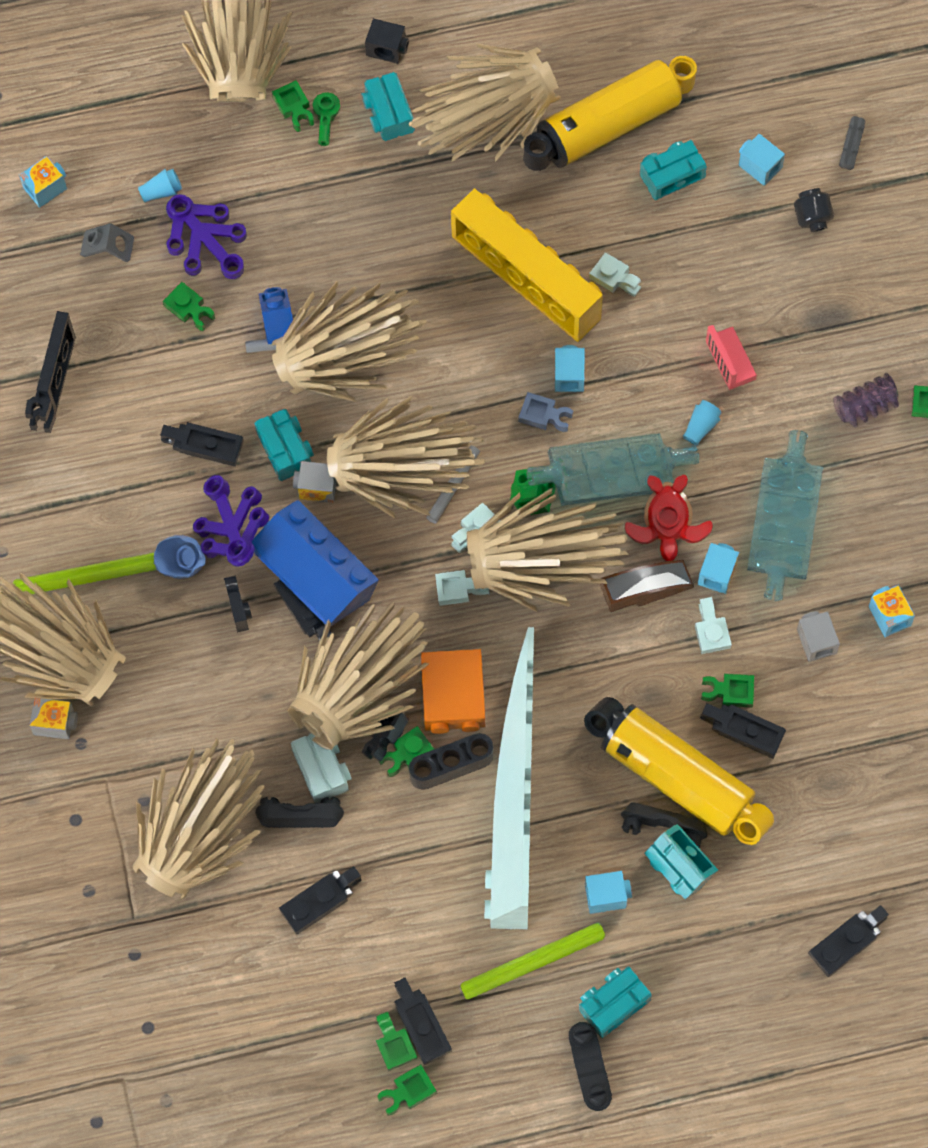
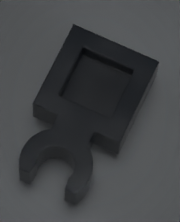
M236 575L224 578L237 633L249 630L247 620L252 619L249 602H242Z
M401 712L378 721L381 723L379 727L391 725L395 729L370 735L373 738L365 744L361 753L368 759L374 757L381 762L387 753L388 744H395L397 739L401 737L409 718Z

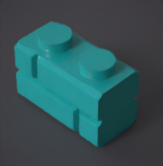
M392 72L382 75L381 78L376 77L366 80L364 82L365 92L361 93L365 109L371 108L373 116L370 117L374 132H380L384 141L397 138L399 135L404 136L413 133L415 128L409 126V123L414 118L397 73Z
M692 140L685 143L682 141L675 142L667 151L659 155L651 153L640 163V177L655 201L706 178V163L701 154L698 153V149Z
M282 409L254 423L256 433L279 481L294 476L295 471H300L301 461L311 462L310 457L314 456L313 450L308 440L302 442L298 434L302 432L300 423L296 416L290 417L287 409Z
M678 824L661 834L644 853L650 860L651 866L656 871L661 872L670 882L672 890L681 895L685 900L699 891L718 871L715 865Z
M629 966L623 971L620 968H616L604 979L607 982L598 990L592 987L580 997L582 1003L579 1004L580 1013L595 1028V1031L602 1039L651 1001V992Z

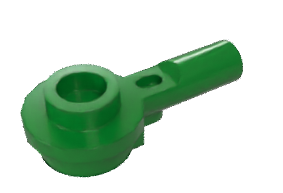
M325 92L317 95L312 103L313 111L318 116V120H320L318 144L321 146L329 145L331 122L334 121V117L340 111V100L333 93Z

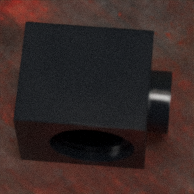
M373 18L365 40L366 56L398 64L401 54L405 55L409 46V38H406L405 26Z

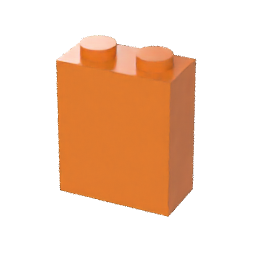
M481 649L421 652V665L429 663L427 667L422 669L425 731H431L434 734H444L449 732V729L475 732L480 730V728L486 727Z

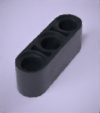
M477 733L418 755L412 759L409 765L410 781L417 789L426 790L485 768L493 760V742L486 734ZM476 746H484L488 751L482 756H477L473 754L472 750ZM452 756L456 757L460 762L456 766L450 767L445 765L443 761ZM425 767L431 773L427 777L422 778L415 774L416 770Z

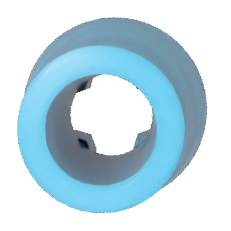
M164 169L145 184L139 186L138 190L143 201L148 202L154 199L177 195V191L182 190V186L174 169L168 171Z
M702 400L699 405H695L683 438L698 446L700 441L720 421L721 410L705 400Z

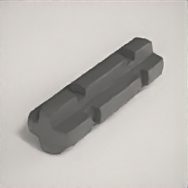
M853 116L850 120L839 163L841 168L852 170L855 166L866 123L864 118Z

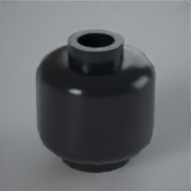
M820 188L809 189L799 193V198L794 202L799 226L810 228L811 232L827 229L826 223L834 218L829 194L821 192Z

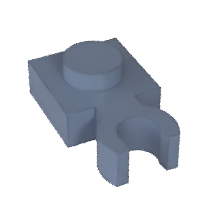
M527 392L518 422L546 430L550 423L554 424L557 430L567 432L569 424L561 422L560 418L564 416L572 418L573 410L568 407L556 409L554 408L555 400Z

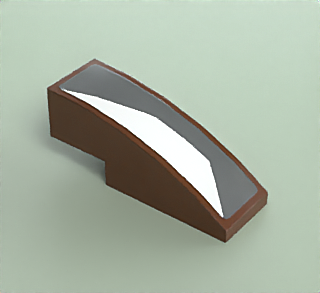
M684 560L654 563L602 577L601 579H605L607 584L600 583L610 612L634 604L640 607L694 588Z

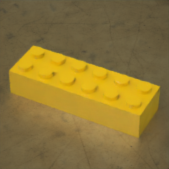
M474 188L451 210L452 238L576 342H579L601 320L603 294L600 288L595 283H588L583 279L573 265H567L559 259L557 252L553 248L542 245L530 229L526 228L524 230L518 225L512 214L508 211L503 212L489 195L486 193L481 194Z

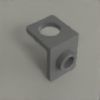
M112 223L86 230L80 255L88 257L108 252L122 261L128 262L131 258L134 236ZM117 236L122 237L125 242V250L123 252L119 251L116 247L115 241Z

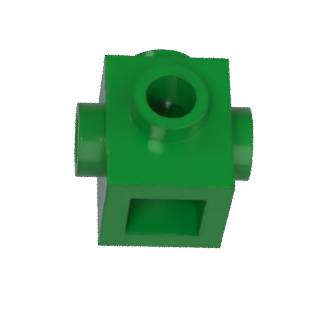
M542 467L516 470L514 483L511 485L510 500L520 492V498L514 503V506L519 509L552 488V494L533 505L535 506L555 494L556 482ZM551 503L530 515L549 513Z

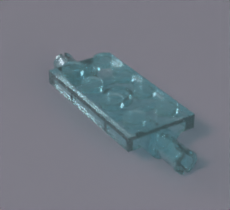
M798 430L789 432L787 453L783 458L764 459L747 567L748 571L768 574L764 598L771 600L773 589H776L774 601L783 600L786 577L804 580L807 578L823 472L822 466L811 465L806 461L804 453L808 434L800 431L799 442H796Z
M660 433L550 447L547 452L550 465L528 467L527 479L532 478V480L528 481L530 486L555 483L561 506L647 495L653 493L647 484V479L650 475L658 477L662 484L664 482L674 483L672 470L675 466L698 464L699 452L693 453L698 451L695 445L672 449L670 446L667 447L663 444Z

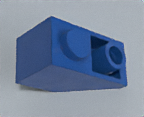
M271 287L264 290V293H258L268 345L272 344L274 340L283 337L293 321L287 289H281L280 287Z

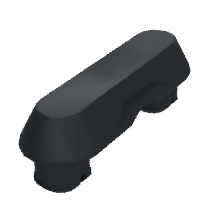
M264 797L260 800V806L256 808L255 814L261 825L267 828L335 827L344 815V810L340 807L341 802L336 797H332V799L325 797L321 800V803H308L304 806L280 803L275 797H271L270 800H268V797Z
M631 802L621 813L624 819L622 829L626 833H629V830L632 829V835H637L641 832L642 824L652 827L663 826L669 829L678 824L698 848H701L702 839L708 836L705 823L698 818Z
M578 1022L569 1031V1042L583 1099L586 1106L591 1110L602 1111L610 1105L612 1093L597 1033L591 1024Z

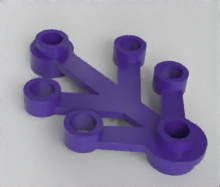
M178 194L173 196L166 205L167 215L173 220L171 236L166 243L168 252L173 256L181 255L184 252V243L181 237L185 222L191 229L188 257L184 261L186 273L195 276L201 272L202 265L199 258L201 244L203 243L220 262L222 274L226 278H239L244 272L242 258L237 254H228L213 236L230 237L233 242L241 243L247 237L245 226L240 223L233 225L201 223L195 216L213 217L217 223H225L230 216L228 207L221 203L215 206L194 204L185 195ZM180 207L186 209L183 212H176V210ZM218 211L225 212L223 216L216 215ZM237 230L243 232L240 236L233 234ZM174 243L180 244V247L177 249L171 248V245ZM191 263L198 264L194 269L188 267ZM232 266L238 268L236 271L233 272L228 271V269Z
M220 475L211 476L205 482L203 490L211 500L216 501L223 523L209 521L205 517H200L194 522L193 530L202 538L210 534L228 537L230 540L228 544L217 543L213 538L205 539L200 545L201 551L207 558H214L217 555L227 556L228 562L233 566H243L254 555L255 548L252 541L258 528L264 527L270 518L269 514L262 507L254 508L249 514L250 521L241 536L240 529L251 507L260 503L262 494L253 486L247 487L242 492V500L234 515L228 499L230 495L229 483Z

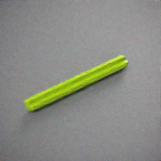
M154 553L27 578L46 592L68 587V579L73 586L157 569L154 564ZM21 579L13 581V584L23 592L28 591L30 594H35Z
M600 923L590 925L462 982V993L466 999L476 997L603 940L605 932Z

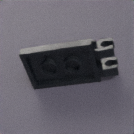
M57 311L36 389V396L28 399L26 403L25 415L26 418L30 419V429L37 431V422L40 419L45 421L44 431L51 433L56 420V413L76 339L70 316L67 312Z

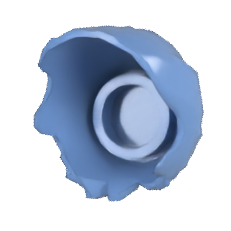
M175 535L164 539L158 543L154 552L156 569L165 576L177 579L194 576L202 569L206 562L199 543L185 535Z

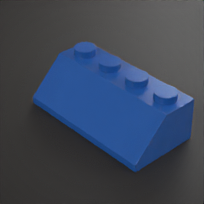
M299 500L277 512L252 541L255 548L254 554L325 625L328 619L331 626L370 601L379 581Z

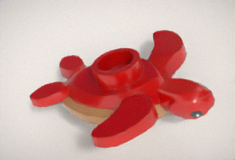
M650 475L647 479V484L653 493L649 497L644 509V519L647 527L626 522L624 529L632 540L640 544H649L656 539L661 541L660 553L662 558L666 562L674 561L678 553L677 541L679 539L688 543H698L712 532L713 523L706 521L696 526H690L693 516L692 507L688 498L682 492L688 484L686 475L678 476L674 483L664 482L663 484L658 477Z

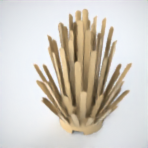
M201 0L205 17L202 27L209 47L208 50L202 32L197 30L191 13L185 10L186 16H181L197 50L198 57L188 44L182 43L190 56L189 59L208 85L209 99L227 102H244V100H249V98H256V101L266 100V87L292 47H287L289 43L285 42L279 49L288 29L287 25L292 12L287 13L286 17L282 18L280 25L275 23L272 30L267 31L272 0H264L262 9V0H212L214 22L211 18L209 0Z
M476 43L478 48L488 49L491 53L508 56H446L449 60H466L456 65L458 69L496 68L451 74L450 78L454 80L420 89L419 91L425 93L427 97L457 92L427 102L412 110L414 113L426 112L409 123V126L413 128L433 120L426 124V129L431 130L433 134L418 141L417 145L425 147L440 142L439 145L429 150L428 154L431 155L479 130L452 149V154H455L452 156V161H454L501 129L484 148L485 152L489 151L508 131L511 132L500 145L501 150L495 156V162L520 132L524 137L520 143L521 148H523L526 137L530 134L532 135L549 105L561 99L560 95L554 93V90L559 87L548 61L542 63L537 54L541 53V50L535 47L525 52Z
M338 280L318 304L311 306L306 312L315 297L313 291L303 307H300L284 336L272 342V346L276 345L277 353L272 354V359L279 378L282 382L288 380L294 388L290 390L293 394L307 390L356 402L355 398L348 396L347 394L349 393L346 389L341 388L363 390L388 389L382 384H370L369 381L377 380L374 376H330L390 366L391 363L407 359V355L416 353V349L404 350L388 355L384 352L385 350L419 339L416 335L388 344H381L424 326L426 320L412 322L409 314L398 316L404 313L406 308L418 304L419 301L413 299L402 303L398 302L374 312L403 297L408 292V290H403L396 294L395 290H391L360 309L355 310L354 308L374 296L375 291L380 288V282L329 316L356 291V287H352L317 317L336 296L335 289L338 287Z
M412 396L368 422L387 405V398L370 413L368 411L346 433H337L333 436V438H336L333 447H328L327 450L329 476L336 478L339 486H336L338 491H352L372 506H376L393 518H396L394 512L382 504L391 508L393 507L392 504H395L406 510L410 508L422 514L430 515L428 510L408 503L413 501L424 503L425 500L423 498L390 487L454 493L451 488L468 489L469 486L466 484L432 481V478L415 477H471L468 472L435 470L483 465L485 460L475 459L471 449H456L467 447L470 443L483 442V438L464 436L433 437L471 431L476 428L475 425L467 426L466 421H460L427 429L426 426L443 422L446 416L450 415L451 411L398 426L433 408L431 405H428L396 420L394 417L409 409L410 404L407 403L411 401Z
M551 488L499 521L511 511V506L520 498L519 492L482 527L467 531V548L471 559L472 569L470 570L474 588H488L536 612V606L526 602L524 597L530 599L535 597L551 603L570 606L566 597L557 594L553 588L525 582L549 585L550 582L607 584L605 579H592L593 577L590 574L582 573H603L605 571L603 568L608 566L624 565L621 560L571 562L628 555L626 551H621L620 548L607 549L606 547H600L626 542L627 536L625 534L599 538L603 534L619 531L624 522L567 530L614 519L615 513L585 519L584 516H578L555 522L594 510L597 505L595 502L585 506H575L554 514L543 515L529 522L507 528L556 499V495H553L533 506L552 494Z
M20 573V579L64 620L62 622L28 591L23 592L11 582L9 583L0 576V583L18 597L16 598L0 586V642L7 645L0 644V653L32 668L9 661L3 662V665L12 668L13 671L44 679L39 680L16 675L12 678L1 677L0 681L42 688L37 689L35 693H27L24 696L25 698L81 699L88 705L93 706V697L95 696L100 699L117 676L114 671L115 666L118 662L124 664L126 656L118 652L114 647L97 599L94 602V607L97 612L96 618L98 623L95 621L89 607L83 604L69 579L67 585L72 592L70 599L66 594L61 599L57 592L53 591L52 596L57 601L56 603L36 583L34 585L24 574Z
M392 602L377 621L374 620L369 624L335 669L375 610V605H371L361 621L359 618L355 626L349 628L334 658L319 680L318 678L335 639L333 633L327 637L331 626L330 620L328 619L311 667V660L307 657L308 649L304 645L296 699L290 705L288 713L300 730L305 727L310 733L315 735L312 741L325 749L332 750L340 741L395 729L391 725L379 727L381 723L378 721L414 708L411 705L405 707L399 705L389 709V706L416 692V689H409L391 699L384 697L429 665V663H423L419 667L418 665H413L407 669L413 664L411 660L423 651L428 642L422 641L392 666L427 629L423 628L424 623L422 621H419L413 627V623L419 618L417 612L412 613L400 626L401 620L399 616L404 612L402 607L366 645L394 609V602Z
M218 738L215 739L211 749H205L178 804L194 765L192 758L195 751L192 747L177 787L173 786L170 789L158 832L162 809L161 799L166 776L164 768H162L159 784L158 780L153 777L146 838L145 815L141 812V805L136 801L139 856L133 864V870L135 873H138L140 869L148 876L145 882L167 896L173 897L176 892L181 894V899H184L191 888L227 874L225 872L244 864L241 861H237L228 866L224 865L228 859L246 849L253 842L251 839L261 832L260 830H255L230 848L228 846L229 842L241 833V829H236L230 835L229 833L256 805V802L262 797L260 793L265 787L264 785L259 786L243 805L238 803L262 770H257L253 776L247 777L241 785L254 761V751H245L235 765L236 758L231 757L234 751V739H231L223 752L218 755L206 776L205 774L212 762L211 758L219 744Z

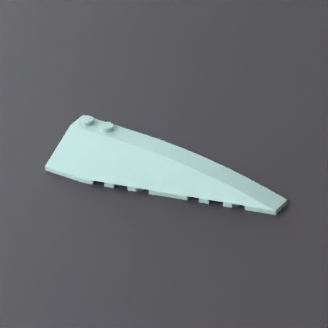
M528 627L519 656L508 702L499 754L494 800L492 870H486L485 889H491V900H485L484 919H490L491 929H528L534 627Z

